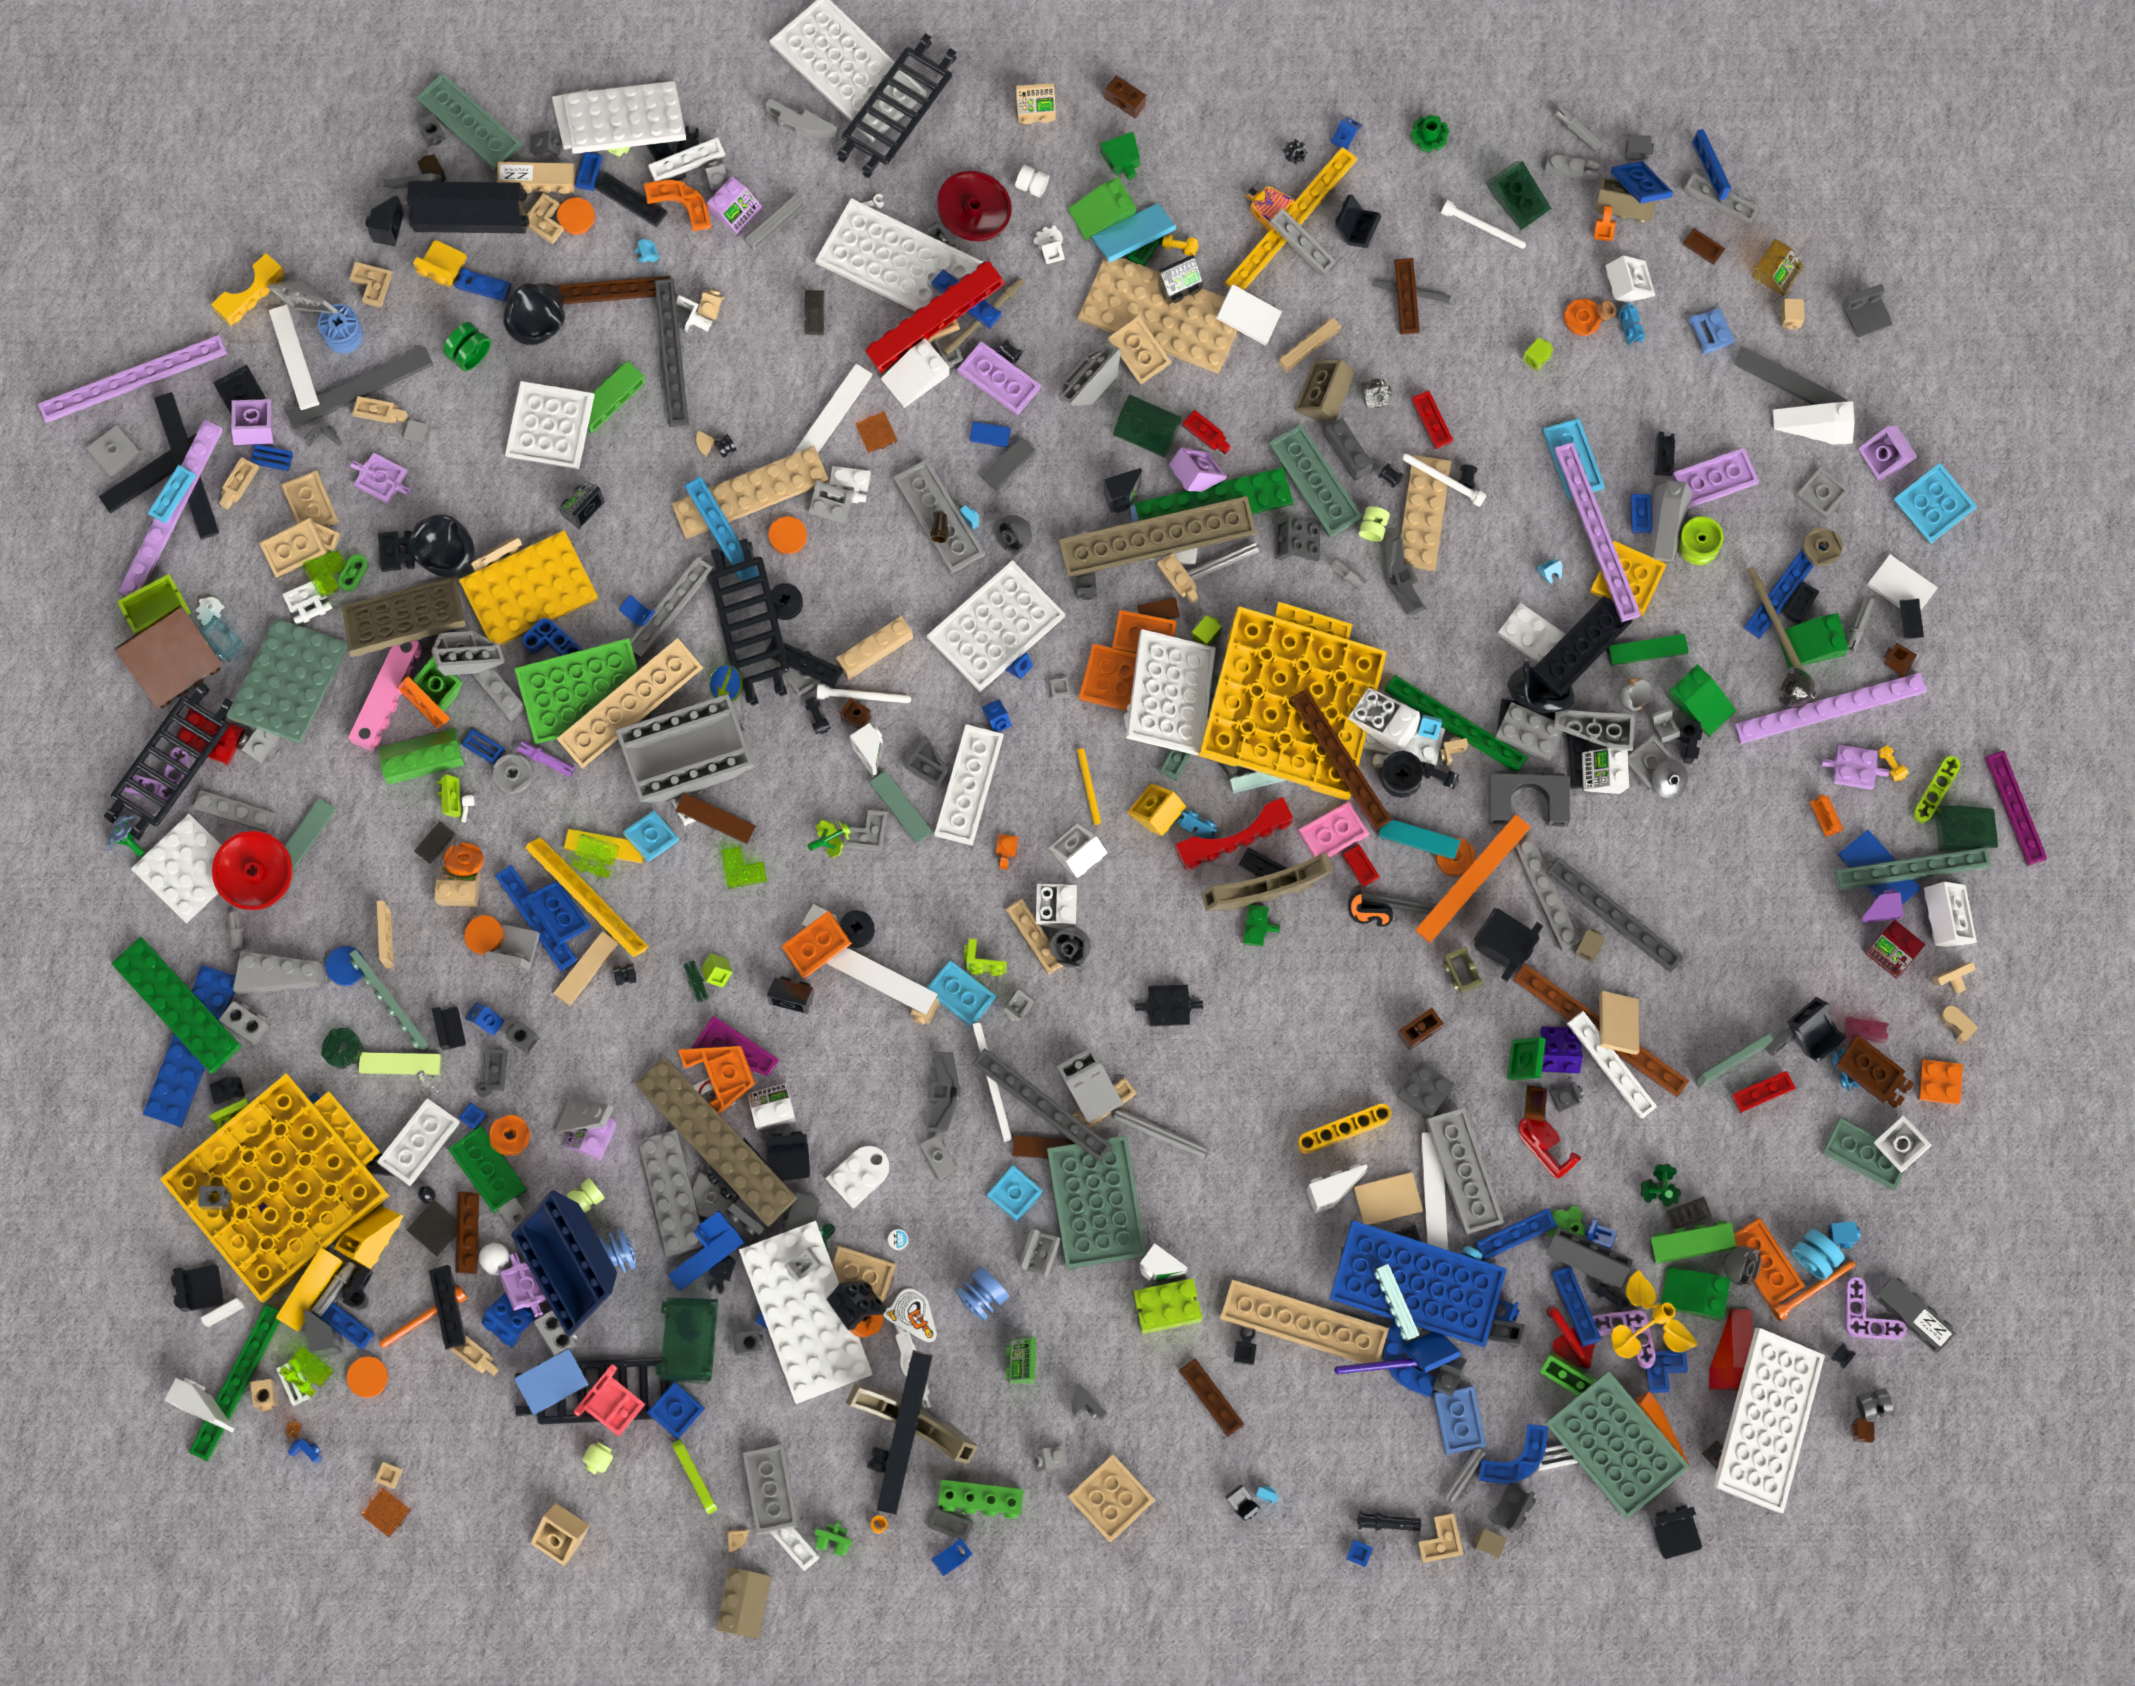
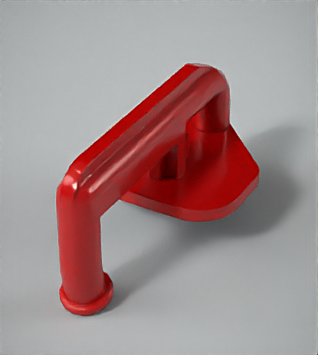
M1523 1117L1519 1122L1518 1129L1522 1141L1554 1178L1563 1177L1581 1160L1578 1154L1570 1153V1158L1564 1164L1560 1165L1548 1149L1556 1145L1560 1141V1137L1547 1121L1544 1120L1543 1122Z
M1555 1306L1547 1308V1316L1554 1320L1562 1335L1554 1340L1552 1345L1553 1351L1578 1367L1590 1368L1595 1343L1581 1347L1574 1327L1569 1328Z

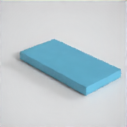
M1157 203L1093 235L1092 239L1110 263L1176 230V226Z
M1580 418L1543 428L1544 437L1567 499L1573 497L1554 451L1556 447L1574 443L1592 491L1595 492L1605 488Z

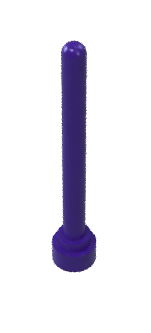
M1412 1358L1336 1366L1334 1372L1336 1374L1411 1366L1421 1367Z

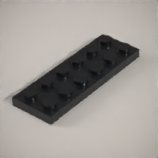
M1604 595L1530 672L1559 699L1633 621L1621 622L1614 603Z

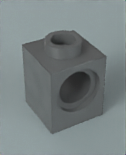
M434 113L417 120L418 127L429 147L439 145L446 139ZM430 130H436L434 133H428Z
M1629 134L1626 141L1625 159L1648 161L1649 155H1653L1654 143H1651L1652 136Z
M519 1021L516 1024H512L506 1031L507 1040L526 1054L531 1051L539 1040L536 1033ZM519 1033H526V1037L523 1040H516V1036Z
M199 1186L198 1206L200 1208H228V1204L231 1203V1192H229L228 1188L224 1186ZM215 1193H219V1200L212 1203V1196Z
M758 1330L734 1333L738 1357L762 1353L761 1347H765L764 1335H760ZM748 1338L755 1339V1345L751 1348H747L744 1345Z

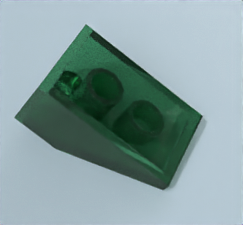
M1515 161L1485 182L1496 201L1520 230L1552 209L1523 161Z
M1956 805L1940 806L1935 811L1939 850H1963L1987 847V849L1998 848L1994 809Z

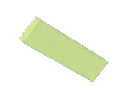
M360 1052V1074L440 1075L441 1054Z

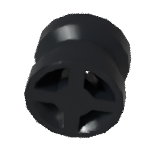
M728 434L723 439L714 441L722 458L726 457L729 452L737 451Z
M1841 1343L1830 1359L1839 1362L1840 1367L1844 1369L1856 1352L1847 1349L1846 1345Z

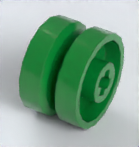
M466 322L457 327L448 337L443 346V354L451 361H455L461 370L467 372L475 368L485 358L492 342L484 333H479L475 325L471 322Z

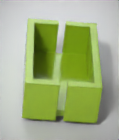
M170 574L117 601L134 634L179 605L183 607L188 615L191 614L187 603Z
M1194 1278L1133 1291L1136 1310L1140 1312L1138 1313L1141 1334L1202 1322Z

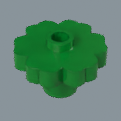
M1431 114L1426 118L1419 117L1413 123V130L1410 135L1412 143L1419 145L1421 151L1431 153L1433 149L1441 150L1446 145L1449 135L1447 123L1441 122L1439 116Z

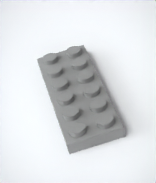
M927 459L893 477L896 485L951 574L985 556L983 549ZM937 513H945L947 515L949 537L944 543H936L932 541L930 536Z
M1465 1108L1426 1119L1464 1234L1468 1235L1503 1224L1504 1221Z
M678 1130L639 1140L638 1143L666 1257L670 1258L704 1248V1245L694 1234L701 1220Z

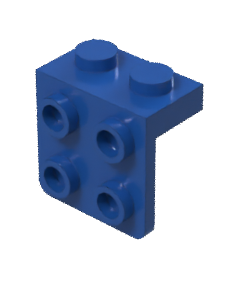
M505 1292L486 1310L481 1324L488 1331L499 1337L503 1343L513 1348L518 1343L521 1333L538 1317H534L531 1307L513 1310Z

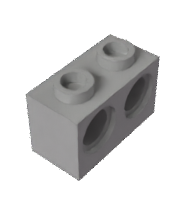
M232 1001L219 1021L225 1027L255 1046L269 1028L265 1023L267 1019L259 1013L254 1015L249 1012L250 1008L244 1003L240 1002L237 1004ZM240 1012L242 1014L241 1018L234 1021V1014ZM251 1024H258L255 1031H249Z
M553 1310L534 1321L554 1356L578 1346L575 1340L579 1338L575 1332L572 1336L568 1337L566 1345H558L559 1338L567 1335L559 1321L555 1328H548V1322L551 1319H557Z

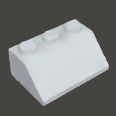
M1941 882L1925 887L1924 899L1928 906V919L1931 923L1932 939L1935 945L1949 947L1976 943L1966 886Z

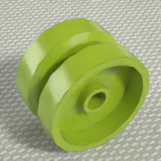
M1705 516L1689 520L1683 527L1678 542V551L1682 558L1694 565H1706L1712 562L1718 555L1724 541V533L1721 526L1714 519Z

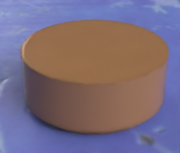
M1605 300L1598 304L1597 312L1603 320L1607 321L1616 315V308L1612 302Z

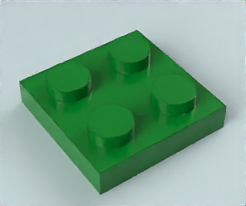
M1533 1037L1512 1040L1507 1079L1516 1081L1541 1078L1545 1038Z

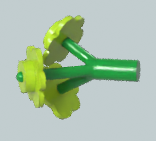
M822 819L816 825L817 834L821 838L808 843V849L812 851L825 846L827 847L826 854L833 859L835 856H840L843 842L838 835L843 833L846 839L849 840L850 827L846 823L841 824L840 820H838L841 828L838 831L833 822Z

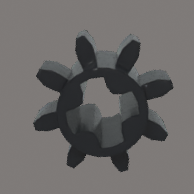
M1297 139L1287 142L1286 148L1283 149L1287 154L1285 158L1294 164L1304 161L1305 154H1308L1304 149L1306 145L1303 142L1299 143Z

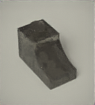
M805 290V334L824 335V290Z

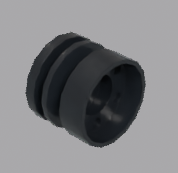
M1397 751L1389 755L1383 763L1381 774L1382 786L1386 792L1398 798L1409 797L1416 793L1421 786L1424 772L1422 762L1416 755L1408 751ZM1400 773H1403L1405 776L1404 780H1400Z

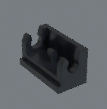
M1659 431L1656 436L1654 475L1672 476L1674 473V433H1671L1670 436H1664V432Z

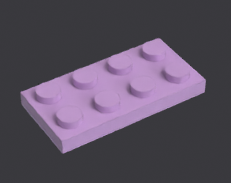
M982 341L957 369L958 373L1016 416L1021 413L1041 389L1039 383Z
M1745 448L1672 474L1674 481L1687 482L1692 492L1688 509L1759 483Z

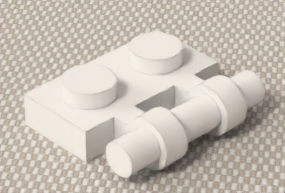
M832 466L830 485L841 489L854 490L855 494L852 503H866L867 495L860 494V491L868 492L871 471ZM831 493L827 495L828 498H835L836 501L846 500L844 497Z
M319 579L283 594L290 612L299 611L300 615L293 617L296 625L301 622L306 623L310 621V618L319 614L322 616L326 614V611L332 609L330 602L322 604L320 601L327 598V595ZM315 603L316 608L305 611V607Z

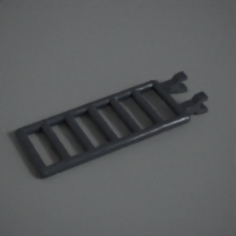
M666 1357L576 1361L585 1379L586 1369L598 1368V1381L606 1372V1368H609L612 1364L619 1367V1383L626 1389L627 1367L639 1366L640 1400L645 1403V1406L633 1420L653 1419L647 1414L649 1410L648 1366L660 1365L661 1396L669 1388L668 1359ZM515 1373V1378L523 1373ZM586 1387L578 1391V1405L586 1397ZM566 1398L558 1402V1416H545V1409L535 1414L540 1425L599 1422L591 1414H587L586 1410L579 1416L566 1415ZM515 1406L517 1417L533 1415L529 1406Z

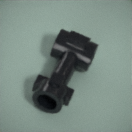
M816 697L806 700V710H811L815 720L812 727L816 735L828 732L827 730L831 729L827 718L822 719L818 709L821 706L819 700Z
M1433 764L1425 765L1423 769L1425 778L1430 779L1432 776L1444 781V786L1451 789L1458 785L1460 780L1459 774L1448 771V774L1434 769L1435 765Z
M1606 1283L1599 1284L1594 1292L1598 1298L1601 1299L1603 1296L1616 1305V1311L1618 1312L1629 1311L1631 1306L1627 1297L1619 1298L1608 1290L1609 1285Z

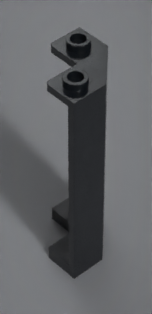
M409 181L407 205L411 206L412 211L411 216H409V222L414 232L526 234V227L529 226V216L526 215L523 209V203L527 199V192L520 182Z

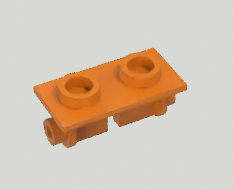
M1822 794L1817 799L1810 801V805L1825 837L1844 831L1828 795L1824 796Z

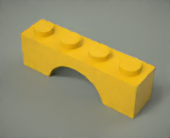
M267 253L252 265L255 279L249 289L238 294L224 292L211 304L214 311L230 326L239 322L245 312L253 309L256 302L270 292L267 288L269 284L279 283L283 280L285 276L283 268Z

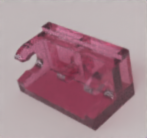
M1846 1017L1844 1034L1846 1038L1853 1039L1858 1034L1866 1041L1884 1043L1888 1039L1886 1030L1889 1023Z

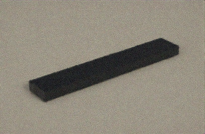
M197 433L188 438L190 445H192ZM171 450L99 496L110 514L175 471L177 467Z

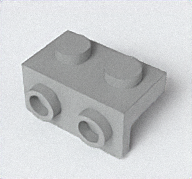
M250 727L251 731L248 735L245 734L238 742L240 745L238 750L244 752L256 762L261 763L277 742L279 736Z
M1032 1228L1027 1236L1024 1252L1020 1255L1019 1267L1026 1272L1048 1277L1061 1239Z

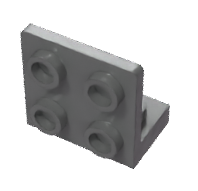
M1882 284L1848 295L1843 303L1844 310L1858 338L1885 329L1893 324L1881 299L1885 291Z
M1290 516L1276 522L1275 559L1284 560L1290 556L1319 561L1320 524Z
M730 1203L722 1214L731 1224V1227L734 1226L745 1241L743 1245L729 1254L737 1260L741 1256L739 1250L749 1246L754 1238L762 1233L764 1228L734 1203Z
M1509 1484L1490 1521L1511 1533L1521 1529L1527 1519L1524 1516L1525 1512H1529L1536 1502V1499L1533 1498L1535 1492L1531 1491L1528 1494Z

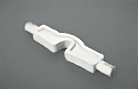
M894 1324L898 1333L895 1337L901 1352L900 1366L903 1374L907 1377L912 1351L916 1350L910 1333ZM927 1384L922 1401V1407L925 1410L927 1409L925 1402L928 1409L931 1408L927 1396L930 1394Z

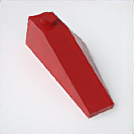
M1730 1310L1709 1368V1389L1739 1391L1753 1338L1752 1310Z

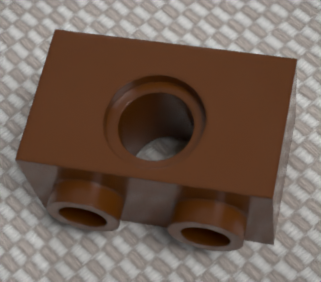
M1117 75L1105 88V99L1133 118H1136L1146 106V94Z
M1430 1008L1401 1028L1398 1036L1410 1051L1441 1030L1444 1023L1434 1009Z

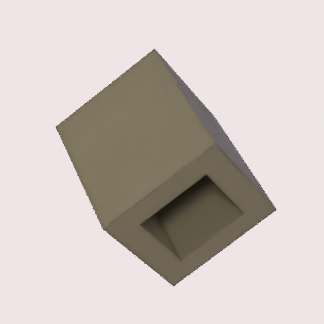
M1587 929L1575 955L1593 963L1605 937L1597 930Z
M1483 1529L1481 1533L1477 1532L1473 1543L1476 1544L1474 1550L1497 1560L1500 1558L1507 1538Z

